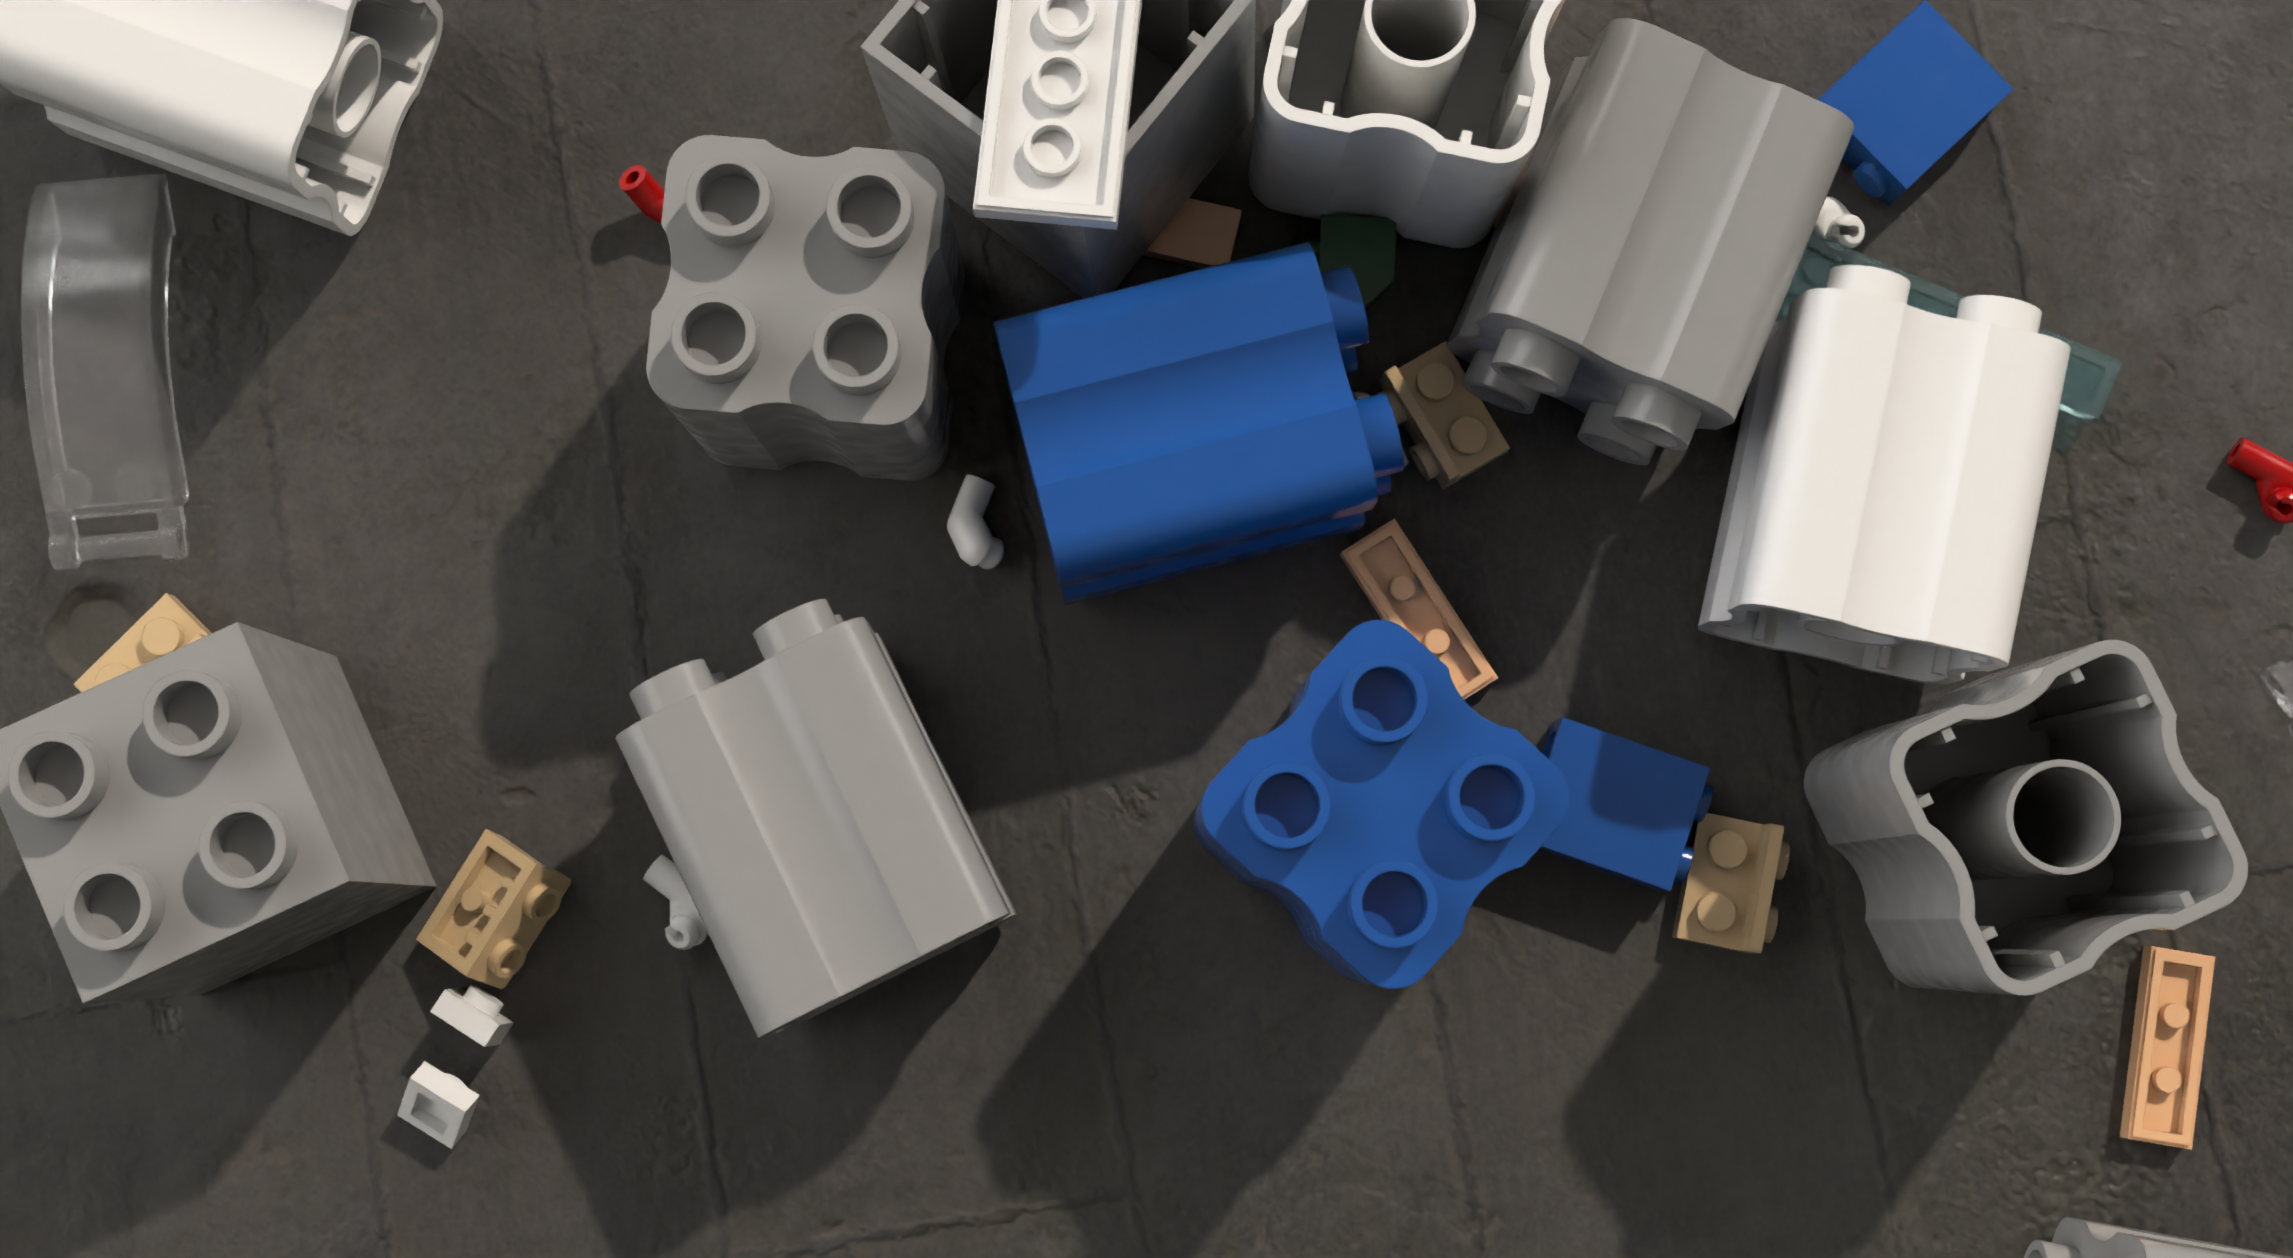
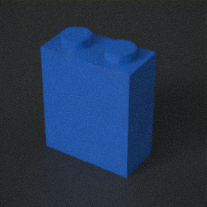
M1924 0L1830 87L1818 101L1841 111L1851 119L1855 128L1842 159L1854 170L1853 177L1863 191L1874 198H1881L1890 206L2000 103L2013 88Z
M1564 717L1552 722L1542 754L1555 764L1566 778L1570 790V806L1562 824L1538 851L1657 892L1671 891L1674 881L1681 884L1688 873L1694 852L1693 847L1686 845L1693 821L1702 822L1711 803L1713 786L1705 784L1710 768Z

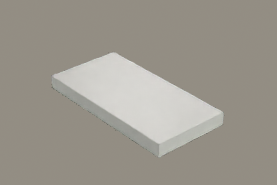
M998 0L973 203L975 217L1117 230L1142 0Z

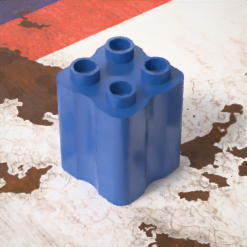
M1309 242L993 322L1010 397L1065 606L1361 530L1365 523L1364 511L1374 508L1379 495L1391 492L1390 474L1404 471V456L1399 430L1386 394L1381 393L1355 400L1346 373L1354 372L1358 369L1355 347L1369 342L1365 307L1355 274L1350 265L1320 272L1317 259Z
M1371 620L1357 625L1348 632L1312 671L1292 699L1286 721L1273 731L1250 739L1211 781L1195 810L1194 830L1202 847L1243 884L1263 889L1277 898L1293 916L1298 925L1302 940L1339 974L1352 981L1397 989L1410 986L1419 981L1462 935L1464 921L1472 903L1490 882L1510 870L1523 867L1557 830L1566 818L1569 810L1570 790L1566 778L1560 769L1516 729L1495 724L1473 710L1457 691L1448 667L1409 631L1391 621Z

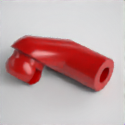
M642 165L630 167L622 174L619 180L620 188L646 217L661 224L665 190Z
M2244 437L2240 438L2231 449L2226 464L2254 478L2260 504L2266 516L2280 524L2293 522V463Z

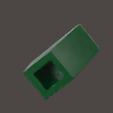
M1321 214L1316 227V233H1305L1304 243H1310L1320 272L1350 265L1359 285L1365 312L1390 290L1394 282L1397 223L1387 217Z

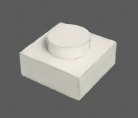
M470 985L467 991L462 988L445 989L430 1011L484 1047L500 1045L514 1023L499 1013L504 1006L499 999L475 985Z
M424 1061L409 1079L397 1116L452 1149L466 1133L480 1095L469 1089L458 1077L443 1073Z

